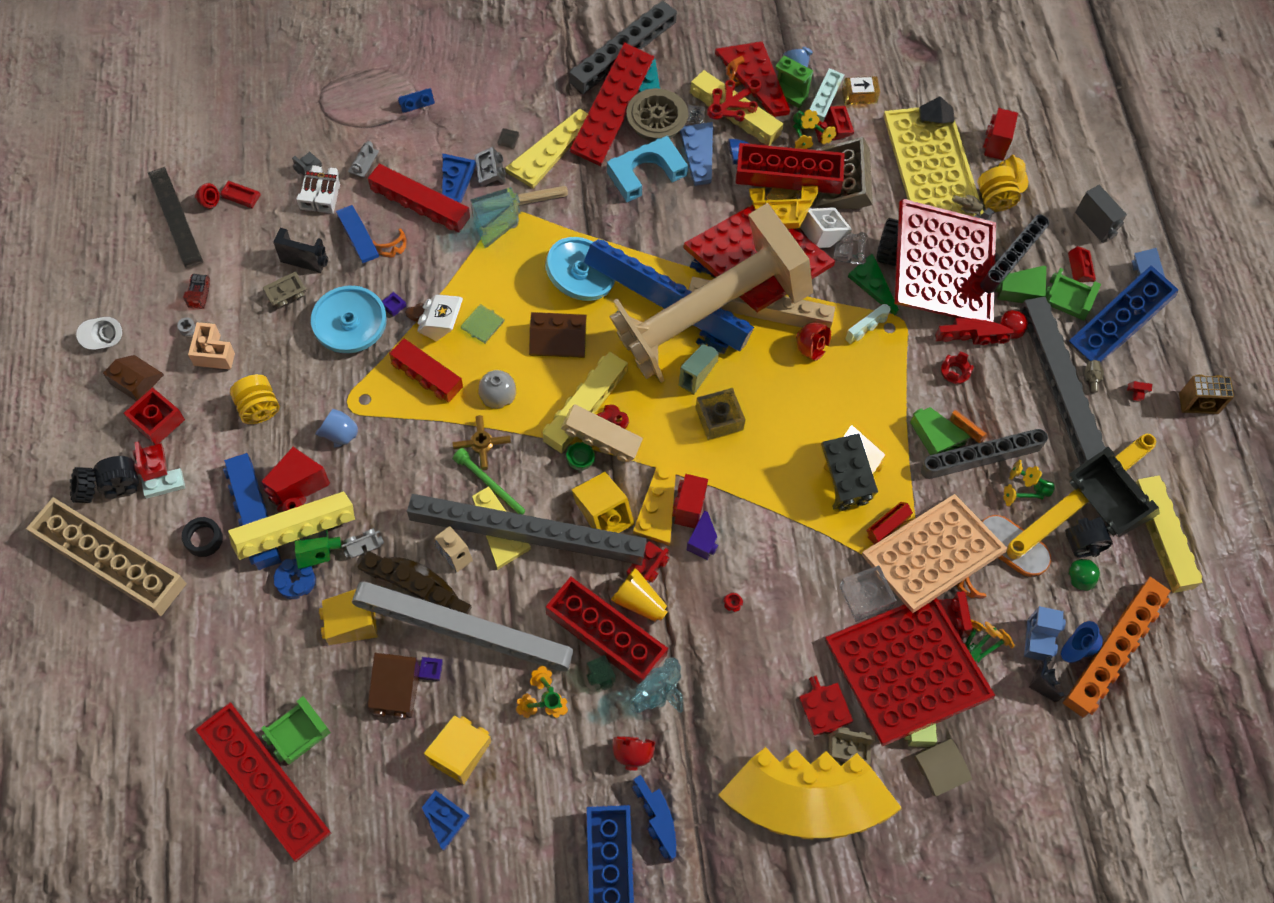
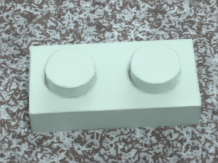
M179 468L167 471L168 475L147 481L141 478L145 498L148 499L185 489L182 470Z

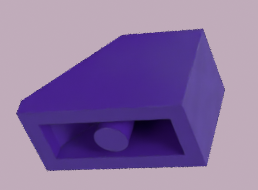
M704 510L687 543L686 550L708 560L710 554L714 556L719 545L716 544L717 534L709 513Z

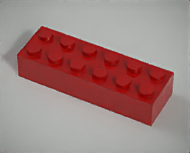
M739 143L735 184L801 191L802 186H818V192L840 194L844 178L845 153Z
M571 576L545 606L547 616L642 687L667 656L668 648Z

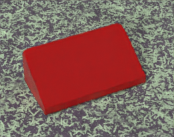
M1079 246L1070 250L1068 256L1073 280L1078 282L1096 281L1090 251Z

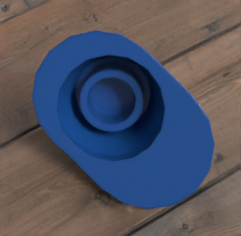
M1086 621L1078 626L1062 648L1061 657L1065 662H1077L1083 657L1093 656L1100 651L1103 637L1099 634L1098 625L1093 621Z

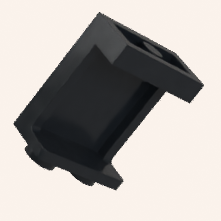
M280 227L273 241L280 262L321 273L328 264V257L322 239L318 238L314 246L296 242L290 239L287 229Z

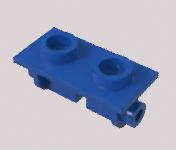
M431 88L398 97L402 113L435 104Z

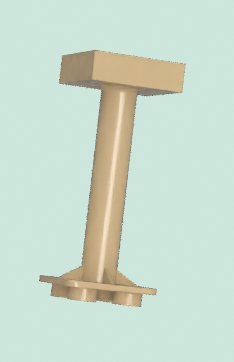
M768 203L748 214L755 250L757 251L754 255L644 322L630 317L619 300H613L617 312L612 314L610 319L618 330L617 334L626 349L631 350L636 358L635 362L646 379L655 374L660 383L665 381L658 365L659 345L770 277L775 276L794 304L813 293L809 258Z

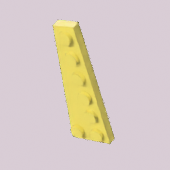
M581 109L577 110L505 168L506 173L534 188L572 146L588 113Z

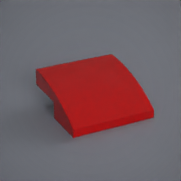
M830 106L823 122L819 121L817 124L824 130L829 126L836 128V136L831 141L854 135V129L846 106ZM814 128L818 141L821 143L822 133Z

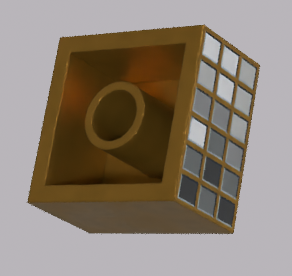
M1202 374L1192 376L1179 392L1182 413L1219 414L1234 398L1231 377H1223L1221 375L1204 376Z

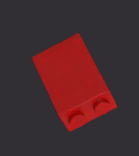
M292 447L261 481L265 487L264 492L269 495L268 499L275 505L282 504L289 498L301 495L307 497L330 484L324 467L295 447Z

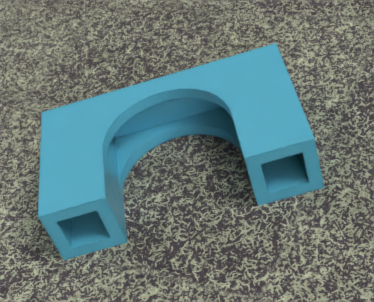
M668 136L658 138L652 143L642 145L638 149L628 151L624 155L607 161V173L626 202L642 196V184L633 172L636 166L642 163L657 164L664 170L671 182L686 177L688 171L687 163Z

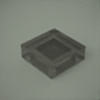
M503 128L498 139V145L514 149L519 138V132Z

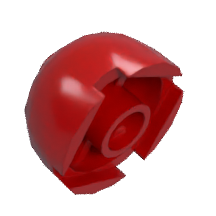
M813 322L805 325L798 331L796 336L797 346L802 355L818 360L825 354L826 351H823L825 345L829 346L831 339V329L827 325Z
M613 737V755L620 764L625 765L626 770L637 771L639 766H645L651 761L655 751V741L645 739V742H643V740L637 737Z

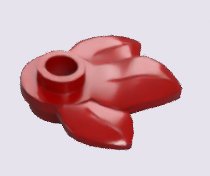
M605 405L604 412L596 414L624 429L629 424L627 414L620 412L616 405Z

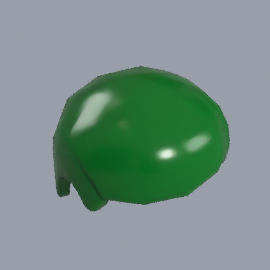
M576 442L568 447L566 460L571 468L584 471L594 463L595 452L590 445L584 442Z
M1079 559L1074 561L1069 568L1068 574L1074 587L1084 591L1095 588L1100 578V570L1093 561Z

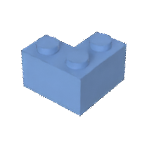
M1040 606L1027 620L1024 657L1044 661L1047 657L1052 659L1056 656L1058 645L1055 644V640L1058 634L1064 630L1066 620L1063 619L1064 611Z

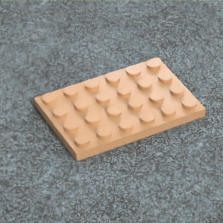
M954 494L865 550L862 556L909 610L914 613L1006 553L1007 547Z

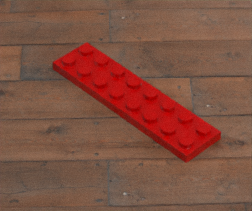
M624 42L570 148L571 153L598 166L602 165L627 115V106L630 100L638 93L655 56Z
M231 702L195 729L295 862L299 861L331 834V831Z

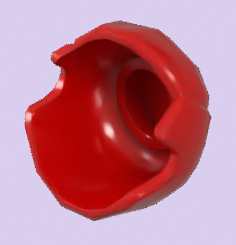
M1010 310L1002 315L1000 324L1013 329L1014 333L1011 339H1018L1024 335L1028 321L1021 312Z

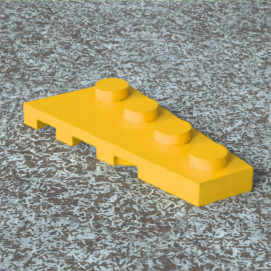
M660 463L657 464L633 529V534L670 546L676 478L675 468Z

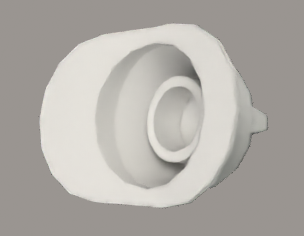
M111 317L90 319L79 325L76 337L78 342L87 349H101L116 345L122 337V328L120 323Z

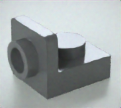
M308 152L300 159L296 156L292 157L293 168L298 174L301 173L304 176L306 171H310L313 165L322 166L321 161L311 152Z

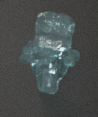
M667 658L663 666L651 670L647 677L638 684L635 689V695L630 699V707L634 713L639 714L646 709L661 708L666 705V700L679 713L683 712V695L676 688L681 679V666L676 658Z

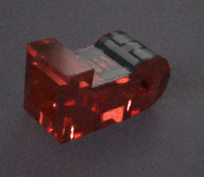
M191 275L187 292L185 291L183 296L187 307L204 309L209 293V275Z

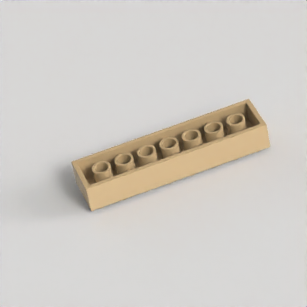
M54 497L26 528L37 540L160 617L186 586V582L179 574Z

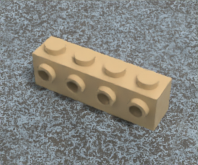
M576 404L569 409L561 427L567 435L578 437L585 444L600 448L599 450L603 453H611L622 462H630L635 458L643 439Z

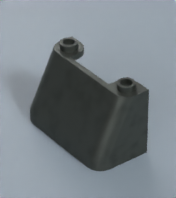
M1108 446L1069 473L1071 477L1069 482L1075 490L1080 489L1108 524L1106 526L1108 532L1112 536L1117 535V537H1120L1160 514V511L1153 500L1149 501L1148 495H1145L1130 477L1120 461L1115 458V453Z

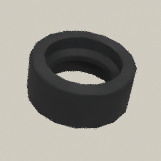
M197 517L185 525L181 539L186 549L192 555L207 557L214 554L220 548L223 542V534L214 520L207 517ZM203 527L211 528L214 532V537L209 544L203 547H195L191 543V537L196 530Z

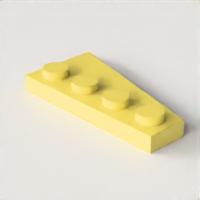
M489 486L472 496L475 506L506 511ZM486 535L497 570L531 550L529 543Z

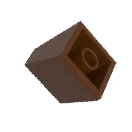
M374 653L368 709L373 713L372 715L377 717L393 715L395 719L405 720L406 717L412 718L420 671L416 657Z

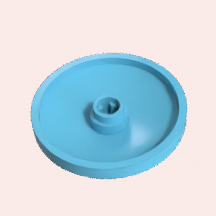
M567 237L557 241L547 254L545 261L546 271L555 287L567 296L583 301L597 300L610 292L615 280L584 263L590 244L593 241L581 237Z
M342 286L327 292L317 301L311 314V326L317 340L324 347L338 353H355L369 348L382 336L387 322L385 307L380 298L372 291L359 286Z

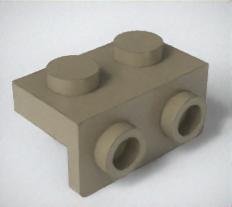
M296 271L262 287L273 308L276 306L278 308L284 307L288 304L287 301L293 298L298 300L304 297V293L307 290Z
M845 727L837 728L829 734V754L836 761L847 762L857 753L870 766L871 744L876 742V737L869 735L867 732H853Z

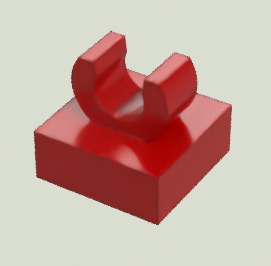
M1133 381L1128 383L1127 391L1134 392V401L1144 400L1146 393L1152 391L1153 384Z

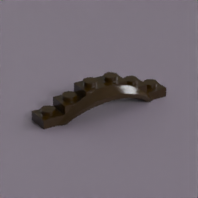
M368 550L358 565V569L366 574L390 582L424 601L468 614L472 608L469 603L459 599L453 589L439 575L418 562L400 557L386 558L384 556L382 558Z

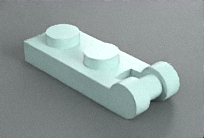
M883 304L848 330L845 340L849 344L855 340L859 341L868 330L872 331L875 329L879 322H886L890 313V307Z

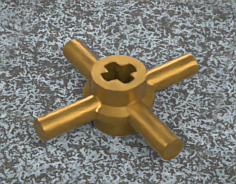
M478 415L475 417L477 432L471 437V440L453 442V450L472 448L473 451L479 454L481 470H487V453L492 449L493 445L511 443L510 436L492 438L489 433L484 431L483 416Z

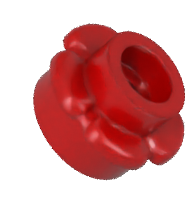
M730 593L724 597V607L728 611L737 612L741 609L743 599L739 594Z

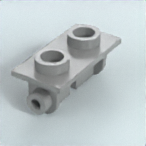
M367 141L363 144L348 173L365 177L379 153V150L373 149L372 142Z
M373 528L363 532L364 537L356 539L355 536L345 539V544L341 546L347 547V550L344 551L346 558L351 557L352 559L363 554V545H366L369 551L381 547V544H384L382 536L377 537L376 535L380 531L375 532Z

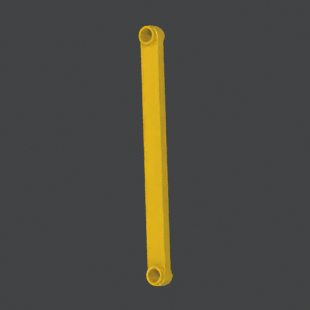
M1144 434L1115 458L1128 471L1152 451L1156 445V438L1151 434ZM1080 489L1072 491L1015 537L1007 546L1006 553L1008 557L1014 560L1021 558L1084 507L1089 501Z

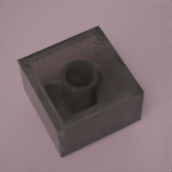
M733 388L697 397L695 409L707 440L744 429L746 420Z

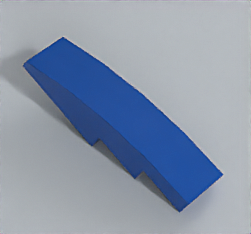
M353 205L337 210V216L362 263L378 258L379 254Z

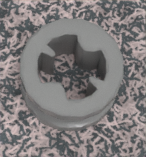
M182 318L177 323L178 330L183 336L194 334L196 325L191 318Z

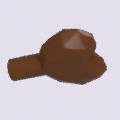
M418 303L415 307L406 308V317L414 322H418L420 316L425 311L423 309L424 303Z

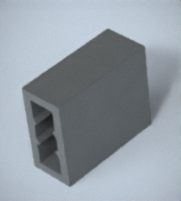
M1100 184L1085 193L1075 211L1101 242L1113 239L1118 234L1117 231L1124 224L1123 221L1127 216Z

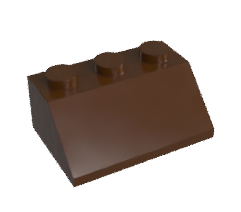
M531 312L529 355L585 358L587 315Z

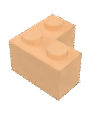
M196 323L188 356L194 366L231 369L235 352L230 342L219 341L221 335L216 324Z

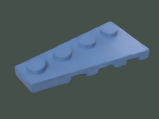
M713 122L684 126L680 130V135L694 186L710 184L712 181Z

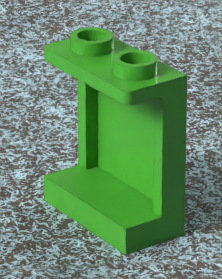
M784 55L776 65V69L779 70L777 78L786 101L800 108L808 98L813 70Z
M1060 268L1058 273H1053L1049 281L1052 285L1046 288V300L1051 307L1084 321L1092 308L1101 284L1094 281L1090 287L1062 275L1064 269Z
M304 696L297 700V706L269 727L265 725L261 727L264 731L262 738L268 745L273 744L277 749L274 751L276 757L280 762L285 760L288 765L331 733Z

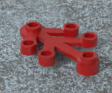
M757 78L749 79L747 88L733 96L735 82L727 80L725 82V102L720 104L722 90L719 88L713 89V104L708 107L707 115L714 120L725 116L734 117L739 122L743 121L745 118L743 110L733 111L726 109L729 107L747 109L750 113H755L758 108V104L755 101L743 102L740 100L749 94L758 93L761 89V81Z

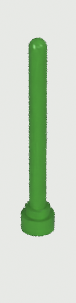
M460 448L454 454L452 459L458 465H465L518 514L523 515L525 513V509L470 460L469 453L464 448Z

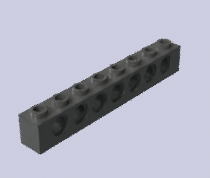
M663 0L654 5L651 10L642 14L638 20L632 22L625 30L620 31L612 40H608L604 46L597 49L588 58H585L582 63L573 67L569 72L570 84L582 94L588 92L607 77L624 42L640 50L676 23L677 11Z

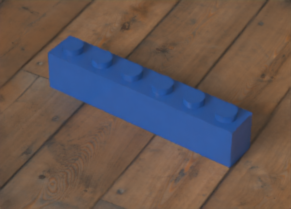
M248 453L224 460L226 468H223L226 479H230L231 482L228 488L231 496L235 495L236 499L233 505L236 513L239 512L241 516L238 519L239 525L243 526L268 517L254 467ZM278 547L249 556L251 565L255 564L258 570L282 563Z

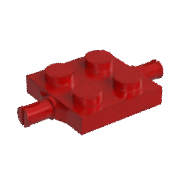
M817 675L810 677L809 680L813 690L810 693L799 696V700L814 737L823 733H832L837 728L853 723L839 684L835 683L821 687Z

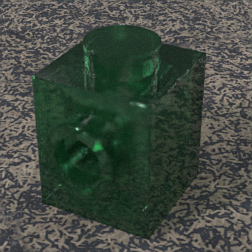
M606 655L586 663V669L589 673L586 677L591 686L594 685L596 690L601 688L606 690L614 685L616 676Z

